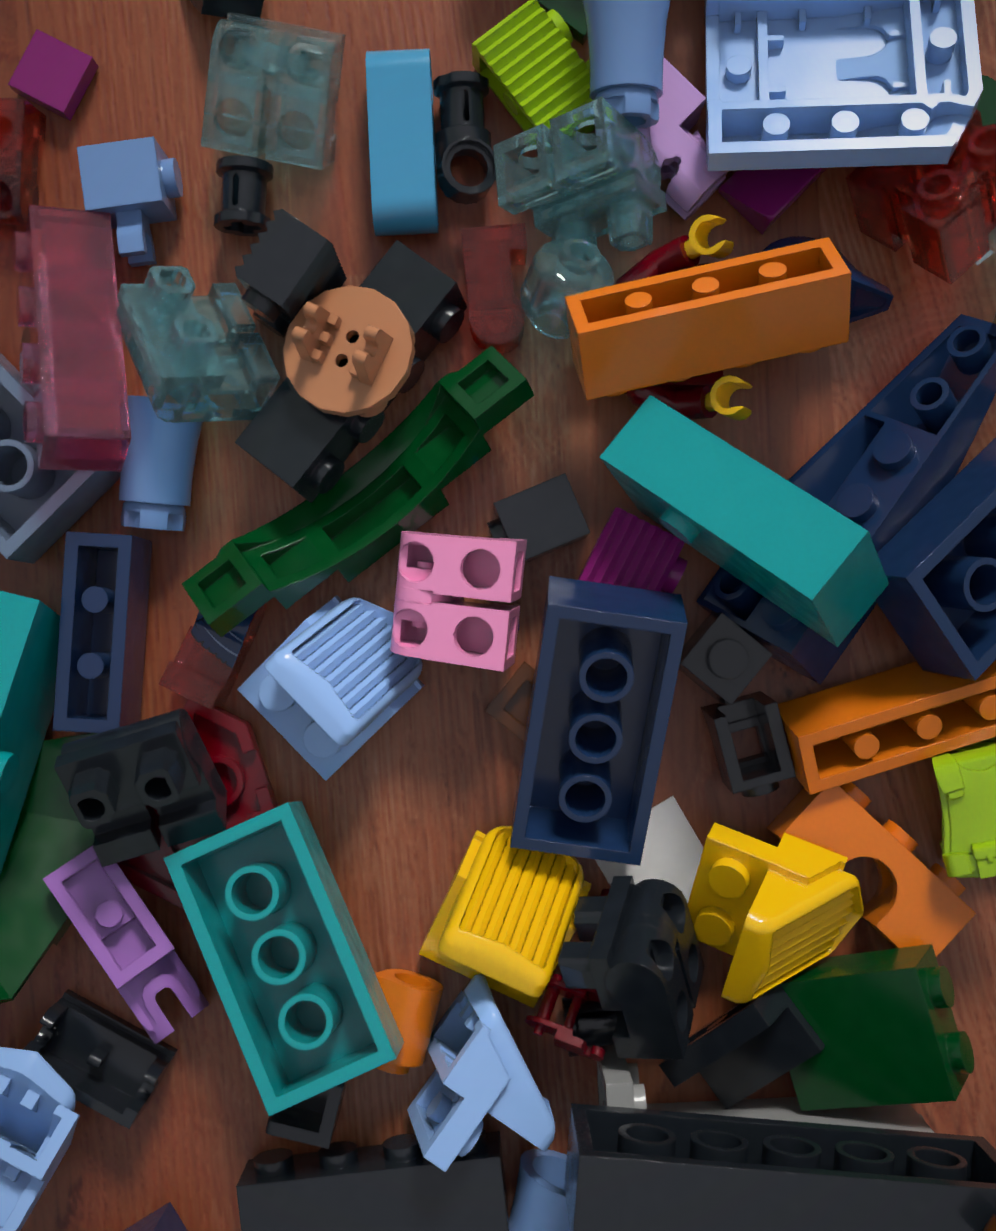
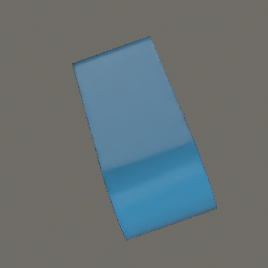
M430 48L366 51L371 203L375 236L438 234Z

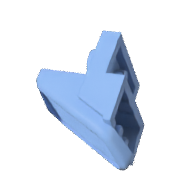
M335 596L305 619L237 689L325 781L425 686L418 679L422 671V660L420 658L395 654L390 651L394 613L359 597H352L342 601L338 596Z
M482 974L474 975L464 989V992L461 990L432 1031L427 1050L436 1069L407 1109L423 1157L444 1172L447 1171L457 1155L463 1157L474 1147L483 1129L482 1119L487 1113L542 1151H546L551 1145L556 1132L549 1100L541 1095L496 1006L486 977Z
M0 1047V1231H21L71 1145L80 1115L74 1112L76 1097L73 1089L37 1051Z

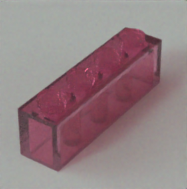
M29 205L26 231H14L13 269L17 272L26 273V286H17L16 291L17 326L29 327L30 343L21 342L20 381L21 384H33L34 402H24L25 443H37L39 469L122 471L131 442V428L110 213Z

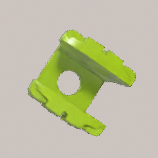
M990 738L931 757L942 810V840L939 842L948 877H980L983 879L996 876V739Z

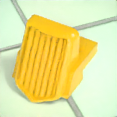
M716 822L713 824L705 841L689 897L688 908L697 940L733 956L721 994L722 998L734 1003L750 1002L825 958L836 949L864 913L860 883L855 875L843 871L848 857L785 832L778 847Z
M499 826L490 830L487 834L476 830L454 874L448 892L425 936L419 955L470 979L474 975L482 974L486 977L489 988L534 1008L558 964V957L563 942H570L576 931L574 911L579 897L588 895L591 883L584 880L582 866L574 856L511 848L512 826Z

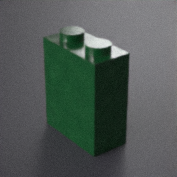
M932 944L825 957L780 984L825 1044L824 1049L820 1053L789 1071L801 1111L956 1101L969 1074L973 1073L974 1054L970 1039L965 1031H958L951 1009L955 1000L952 978L945 966H938Z

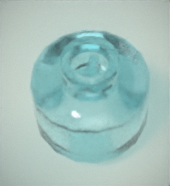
M581 238L552 240L541 245L531 261L521 287L520 305L527 318L540 333L555 339H567L570 337L565 297L614 285V272L607 259L593 243Z

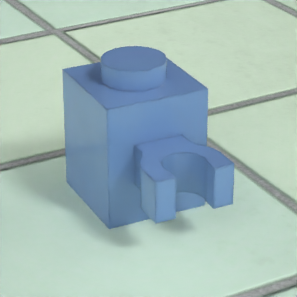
M154 136L78 146L77 153L85 211L103 230L116 228L119 255L121 257H128V264L131 267L156 264L154 243L149 224L177 220L174 198L183 197V183L176 158H168Z

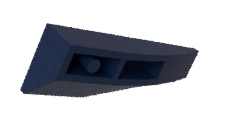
M960 314L788 481L868 530L878 552L955 477L996 394V324ZM722 567L718 569L696 601L710 614L723 613L771 652L773 659L820 685L877 605L875 601L841 644L836 647Z

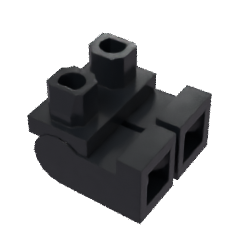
M183 708L65 743L61 748V755L56 758L54 769L69 796V803L81 826L86 829L91 828L95 835L93 849L102 867L160 850L161 836H163L167 846L171 847L226 830L227 789L191 717Z
M614 876L607 896H583L578 899L574 911V925L579 941L583 942H563L558 957V965L565 987L568 989H596L603 1010L620 1011L612 1037L618 1058L684 1060L694 1016L692 1008L696 1007L705 967L686 898L682 891L674 884L664 880L647 879L635 885L633 876Z

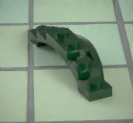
M492 345L459 371L446 374L437 381L419 405L383 441L342 474L331 490L324 494L319 493L312 503L305 500L267 524L232 539L221 547L216 558L182 583L207 624L222 638L273 597L285 609H288L337 570L340 571L348 583L400 543L402 531H416L449 505L441 489L492 451L483 435L534 396L527 379Z

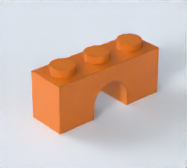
M852 782L811 795L803 788L770 823L767 829L780 841L785 832L848 857L847 862L858 857H871L878 869L879 883L874 896L864 906V913L861 917L895 948L932 944L935 956L937 957L976 915V912L959 898L966 888L955 877H948L946 869L935 862L928 869L917 859L912 852L919 846L918 843L895 822L888 819L881 825L865 810L872 801Z

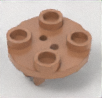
M348 285L326 290L311 301L306 302L288 327L283 347L286 375L299 396L323 413L344 417L355 415L361 417L376 416L385 409L388 401L396 396L410 376L415 355L414 331L397 304L375 289ZM359 335V339L355 343L349 342L352 336ZM342 359H348V363L345 366L339 367V362Z

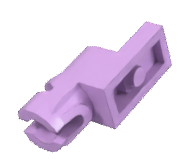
M664 58L663 95L658 99L659 121L657 124L649 128H636L628 131L602 128V132L607 144L643 179L647 186H654L657 180L671 179L663 201L686 221L718 189L729 171H707L706 141L698 130L693 134L689 132L697 123L706 98Z

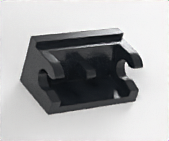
M69 989L42 1016L39 1021L43 1025L41 1030L23 1049L37 1051L73 1089L77 1101L128 1129L131 1128L148 1105L178 1050L162 1040L155 1044L146 1031Z

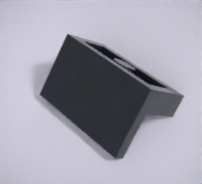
M779 984L750 1002L738 1003L691 1034L688 1039L684 1060H663L659 1066L674 1088L700 1072L725 1109H728L820 1053L824 1049L825 1044Z

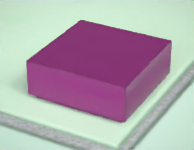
M36 29L8 85L16 94L71 121L99 66L93 57Z

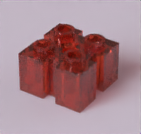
M976 109L947 164L857 167L846 177V182L860 231L894 252L909 242L915 264L949 284L955 282L990 251L987 235L996 228V124L983 126L981 113Z

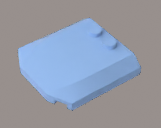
M705 0L707 171L947 164L977 109L983 91L974 0Z

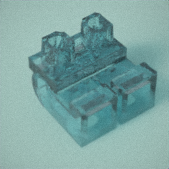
M234 12L227 13V19H220L218 21L212 38L201 146L253 157H259L266 153L265 159L318 170H323L334 162L337 135H334L335 111L339 97L346 35Z
M603 97L551 119L550 129L542 123L493 145L498 206L513 215L528 209L533 210L535 228L552 238L557 263L574 272L596 265V262L599 260L597 237L608 233L610 245L620 251H635L652 244L653 216L667 211L665 192L660 189L661 170L653 146L646 136ZM595 124L596 133L586 134L577 131L584 126ZM537 149L538 157H525L522 155L527 151Z
M152 266L148 271L144 284L122 283L117 295L120 305L116 310L115 320L156 416L165 422L173 423L253 420L272 396L280 380V375L260 333H254L256 328L255 322L247 305L240 299L242 295L237 284L213 283L207 296H192L196 286L189 270L182 266Z

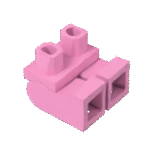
M402 531L390 651L413 658L501 672L511 667L515 663L520 606L466 602L464 598L507 603L520 599L527 540Z

